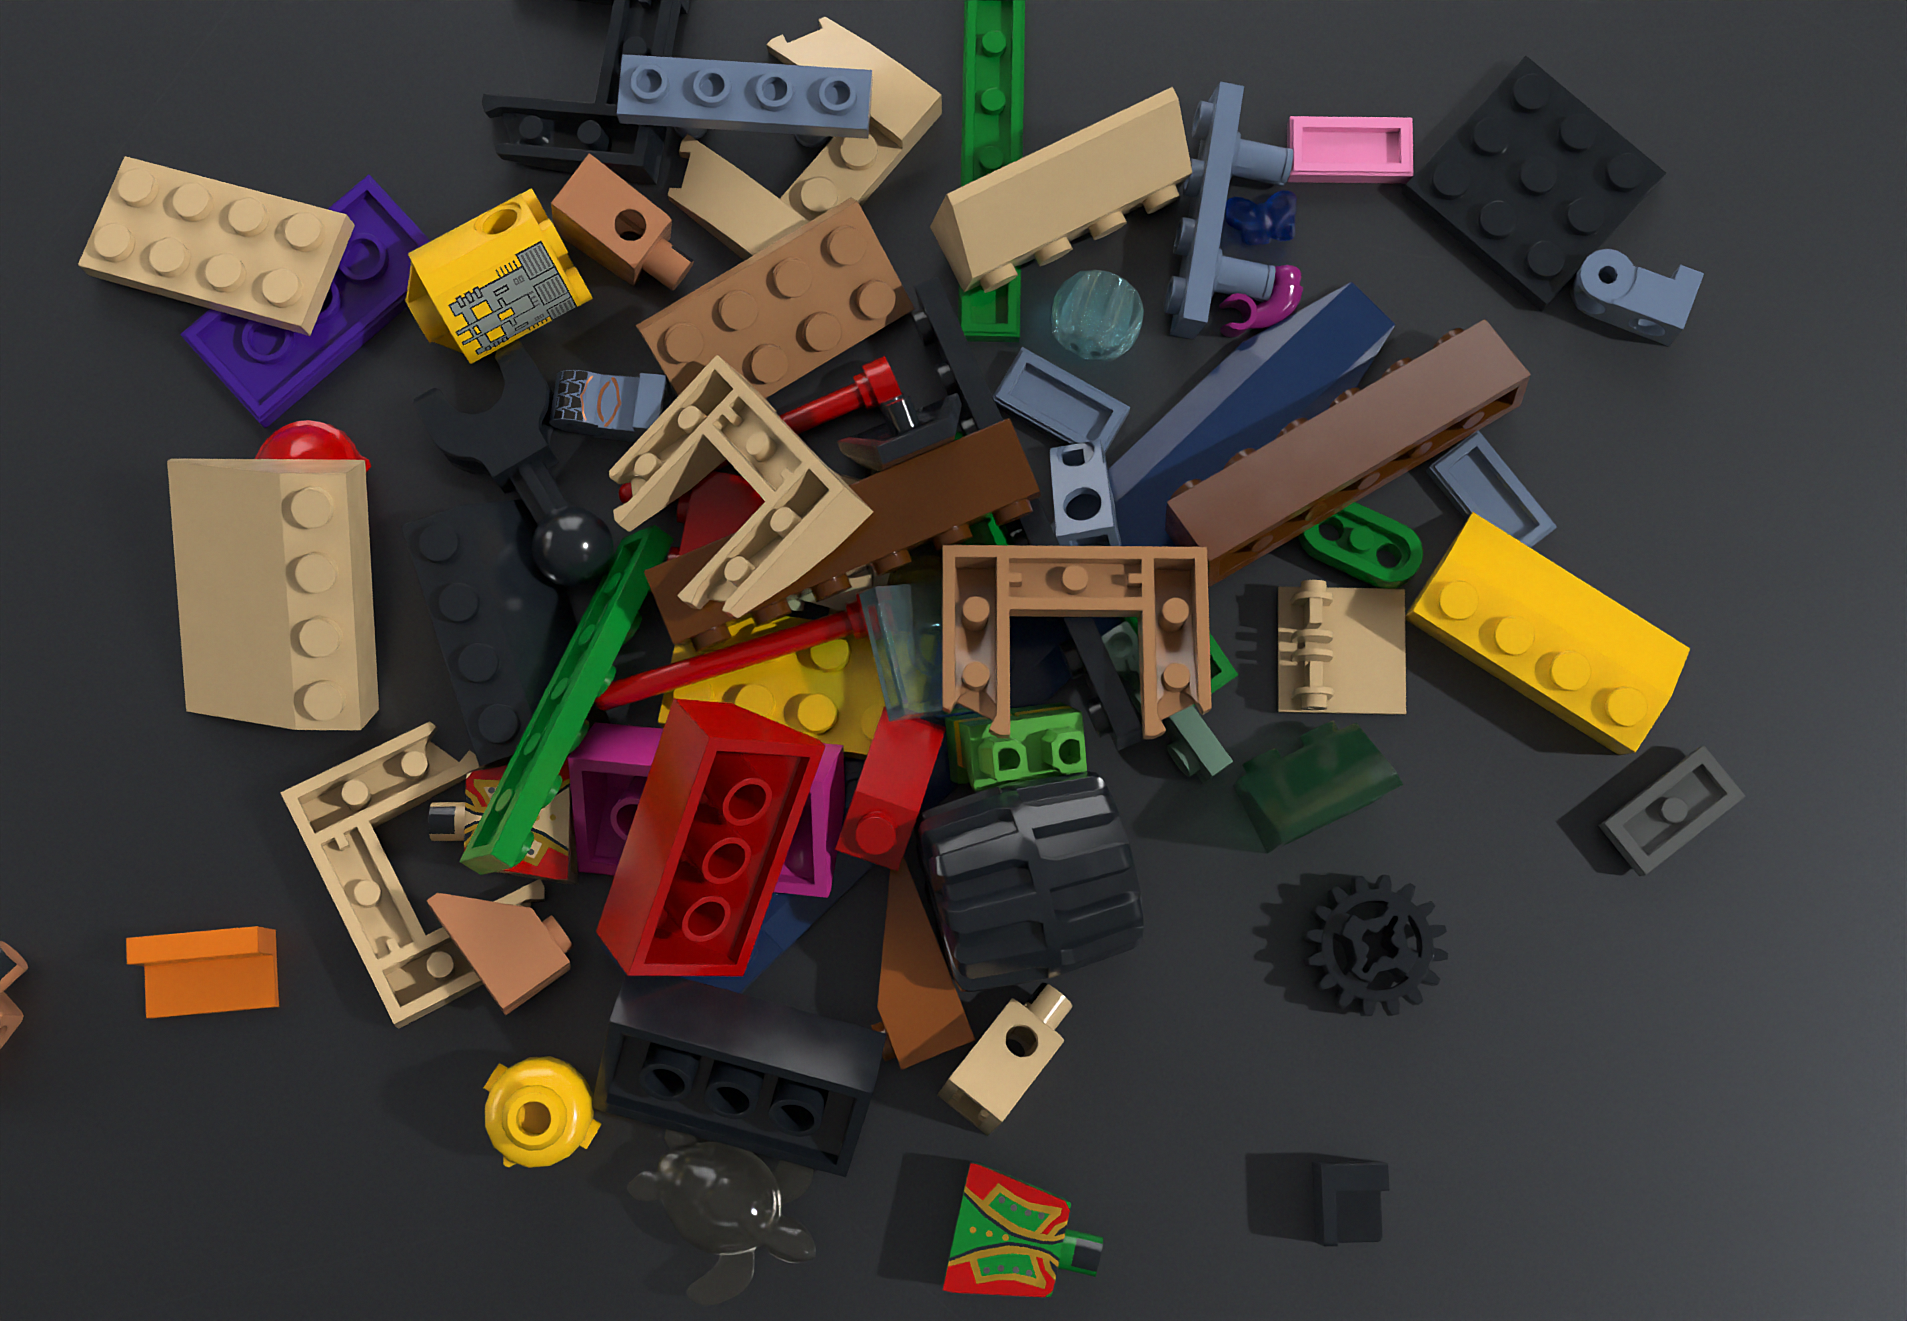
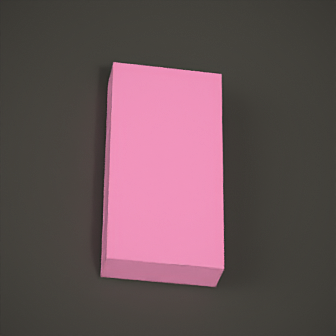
M1289 117L1287 123V148L1293 149V162L1288 182L1407 184L1413 177L1412 118Z

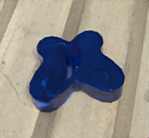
M1289 190L1278 191L1265 203L1258 205L1243 197H1232L1226 201L1225 221L1234 229L1241 231L1242 242L1247 245L1268 244L1271 242V238L1278 241H1288L1296 235L1297 197Z

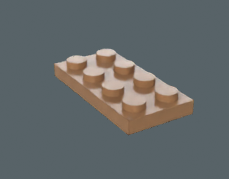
M851 197L637 324L636 327L664 375H666L677 397L718 355L741 374L764 398H767L915 308L857 200Z

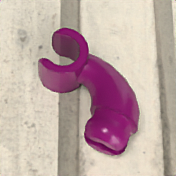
M1293 265L1276 266L1275 280L1270 298L1258 305L1246 294L1236 293L1227 297L1219 307L1222 309L1230 307L1237 309L1242 314L1243 323L1232 322L1225 324L1220 328V332L1226 337H1238L1247 329L1270 327L1287 318L1294 312L1301 300L1304 288L1300 286L1301 271Z

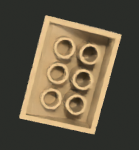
M168 460L186 711L293 730H361L379 710L365 460Z

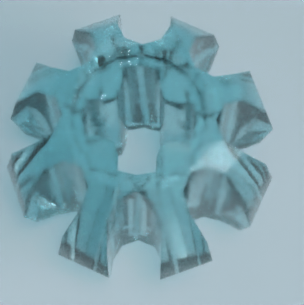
M1102 270L1079 271L1063 282L1055 294L1050 323L1056 341L1072 354L1091 361L1115 360L1130 350L1140 335L1144 309L1138 291L1122 277Z

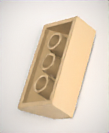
M1173 87L946 194L930 228L963 291L965 292L979 285L982 286L985 293L995 290L1018 276L1014 268L1035 258L1039 266L1051 263L1073 249L1070 241L1088 232L1091 233L1094 240L1100 239L1127 223L1124 215L1144 206L1147 214H1151L1179 199L1181 196L1177 189L1192 174L1179 100Z

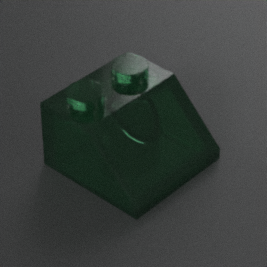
M1330 721L1300 736L1299 738L1304 747L1283 758L1278 749L1274 748L1242 764L1247 775L1239 778L1233 787L1267 854L1381 800L1403 785L1398 773L1357 723L1339 730L1335 721Z

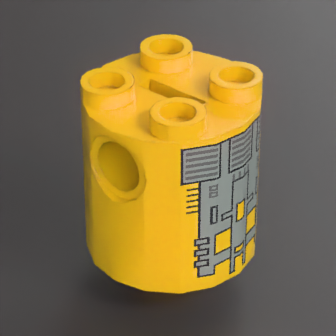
M532 188L408 253L411 259L405 301L429 343L435 342L463 353L470 364L593 298L578 270L570 260L564 243L550 218L547 217Z

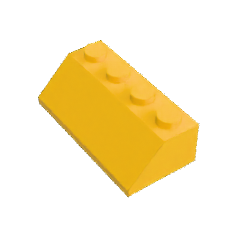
M1474 512L1468 517L1405 614L1406 621L1619 756L1635 753L1670 700L1690 651V648Z

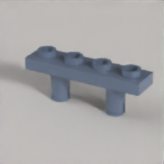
M622 54L617 116L619 122L624 124L672 126L676 134L682 138L689 134L694 139H699L706 134L708 129L795 134L800 144L810 148L825 144L829 136L868 139L873 85L872 70Z
M1220 81L1208 102L1200 100L1195 112L1192 137L1201 139L1198 159H1190L1192 174L1183 183V195L1191 197L1188 218L1181 217L1178 223L1173 247L1174 254L1182 255L1179 277L1172 276L1169 281L1164 303V312L1173 314L1170 335L1195 339L1208 322L1211 297L1214 292L1225 295L1246 294L1252 300L1259 302L1269 300L1272 293L1276 272L1274 265L1223 256L1222 249L1219 248L1231 177L1237 176L1283 187L1289 178L1293 162V149L1241 139V134L1237 131L1244 86Z

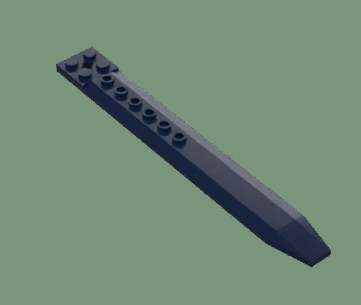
M1350 282L1241 343L1108 469L1121 546L1177 547L1165 531L1166 506L1172 494L1190 480L1201 479L1204 481L1220 472L1225 464L1240 451L1247 448H1254L1256 451L1274 441L1280 431L1294 420L1302 417L1310 420L1329 409L1331 403L1340 394L1359 385L1396 324L1354 283ZM1054 520L1050 525L1056 536V526ZM1009 616L1010 709L1045 704L1072 678L1058 645L1067 640L1058 618L1047 622L1045 617ZM1092 617L1101 637L1122 623L1119 617ZM941 626L931 636L935 645L920 719L946 727L945 717L973 714L975 712L957 703L950 714L942 710ZM946 730L918 816L924 811L940 805L960 785L950 780ZM844 757L845 809L842 825L865 760ZM837 851L832 888L828 898L773 892L744 976L678 977L742 994L877 864ZM601 945L600 948L626 974L606 945Z

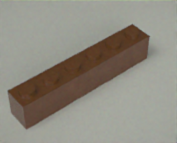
M1486 319L1465 331L1462 328H1455L1443 335L1435 343L1432 350L1414 360L1406 357L1395 362L1383 373L1380 380L1360 390L1358 387L1346 390L1331 403L1326 411L1310 420L1302 417L1289 423L1280 431L1274 441L1256 451L1254 448L1240 451L1225 464L1223 470L1204 481L1193 479L1180 486L1172 494L1170 500L1167 501L1165 531L1177 547H1207L1209 588L1314 525L1319 524L1345 507L1521 406L1531 374Z
M1010 418L848 485L870 507L873 513L834 551L798 580L739 618H733L722 611L725 603L709 600L699 610L691 608L678 597V594L735 533L645 570V576L673 644L685 646L692 643L695 652L708 649L732 638L728 627L752 618L755 627L768 624L792 613L788 604L792 600L809 593L813 594L816 602L828 599L852 588L848 578L871 567L876 577L888 574L912 563L909 552L933 542L936 551H942L943 545H957L972 538L969 527L993 517L996 525L1001 526L1032 513L1033 509L1030 501L1041 497V494Z

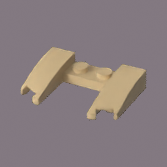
M823 17L818 19L820 30L789 43L786 42L782 34L771 39L766 44L767 50L785 65L872 70L873 85L868 139L833 137L779 199L739 168L687 134L681 141L679 149L680 157L689 159L682 188H669V201L745 261L851 197L862 206L942 114V95L869 42L829 18Z
M716 355L609 470V476L618 484L631 482L633 497L627 503L613 510L614 520L628 532L692 489L726 459L764 499V504L678 594V597L691 608L699 610L709 600L725 603L722 611L733 618H739L798 580L834 551L873 511L840 476L831 470L777 415L776 410L741 374L720 356Z
M431 722L425 723L280 792L394 1025L398 1029L483 985L443 927L425 935L373 830L377 826L465 780L467 773L483 770L479 767L476 755L470 750L458 762L432 743L430 740L437 731V726ZM538 879L494 902L531 908V902L545 901V887L541 879Z

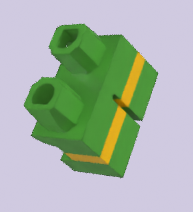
M1062 702L1010 709L1009 739L998 738L988 733L993 721L978 713L945 717L950 780L957 784L970 783L975 792L1013 782L1087 771L1082 711Z

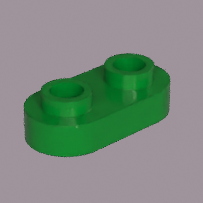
M1356 502L1298 535L1301 546L1311 557L1378 588L1395 589L1405 585L1417 572L1423 560L1421 541L1411 528ZM1319 526H1333L1338 531L1339 539L1334 541L1324 539L1319 533ZM1377 552H1390L1395 557L1396 566L1385 567L1381 565L1377 559Z

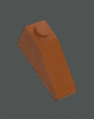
M904 856L898 871L890 869L877 1005L882 1021L871 1025L872 1030L887 1034L882 1053L884 1061L887 1062L897 1058L901 1070L975 1041Z

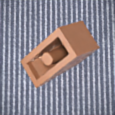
M436 893L426 900L435 917L505 1016L571 970L570 961L565 953L574 948V946L552 915L541 922L530 907Z

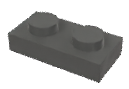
M1703 745L1691 752L1598 826L1640 877L1647 875L1746 796Z

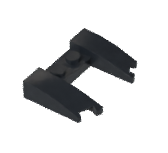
M577 0L613 6L595 103L483 94L482 106L484 112L489 118L503 116L511 143L495 146L496 153L503 160L574 174L590 153L624 181L657 185L667 127L619 122L617 104L622 54L672 57L679 13L688 14L690 0Z

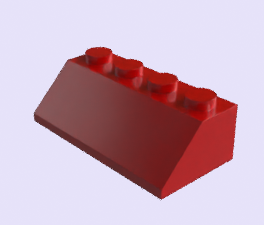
M673 699L596 930L598 936L628 976H744L826 747L819 739L733 703Z

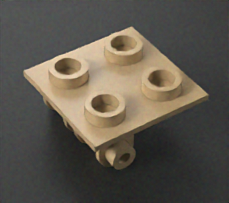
M1304 580L1301 581V587H1278V713L1406 715L1405 589L1326 587V581Z

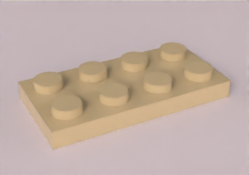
M125 156L78 266L87 275L310 336L355 225L347 214Z

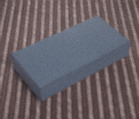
M1024 347L1019 351L992 396L999 410L1063 446L1101 439L1105 453L1130 411V407Z
M1479 430L1463 440L1426 470L1427 474L1465 520L1474 512L1530 548L1557 528Z

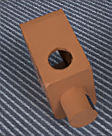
M590 153L551 202L553 225L559 236L630 285L635 286L645 272H647L673 291L682 282L694 263L693 259L668 242L671 238L672 219ZM632 233L641 238L635 241H627L622 239L621 236Z

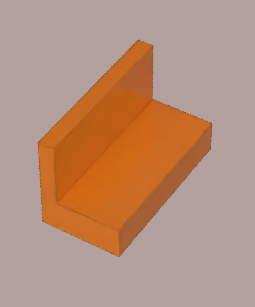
M253 926L126 938L127 964L144 966L146 1019L279 1007L276 930Z

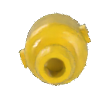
M551 1056L529 1057L509 1068L499 1063L483 1087L490 1092L485 1104V1128L493 1147L503 1155V1164L506 1167H511L515 1164L528 1168L551 1166L569 1157L579 1145L587 1149L601 1126L600 1122L593 1119V1094L585 1077L570 1063Z

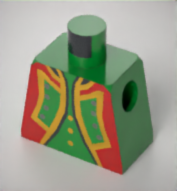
M970 1160L944 1278L943 1291L1051 1297L1058 1268L1096 1277L1102 1252L1103 1237L1066 1229L1071 1207L1069 1200L980 1162Z

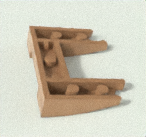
M943 545L941 560L943 711L950 714L957 703L992 720L993 722L988 733L998 738H1010L1009 616L1137 617L1143 739H1154L1163 735L1166 729L1161 720L1192 705L1197 707L1201 715L1211 710L1207 547Z

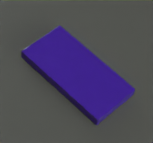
M369 174L328 208V210L347 214L355 226L310 336L209 309L180 334L264 428L272 424L408 307L405 301L411 259L408 253L429 243L430 240Z

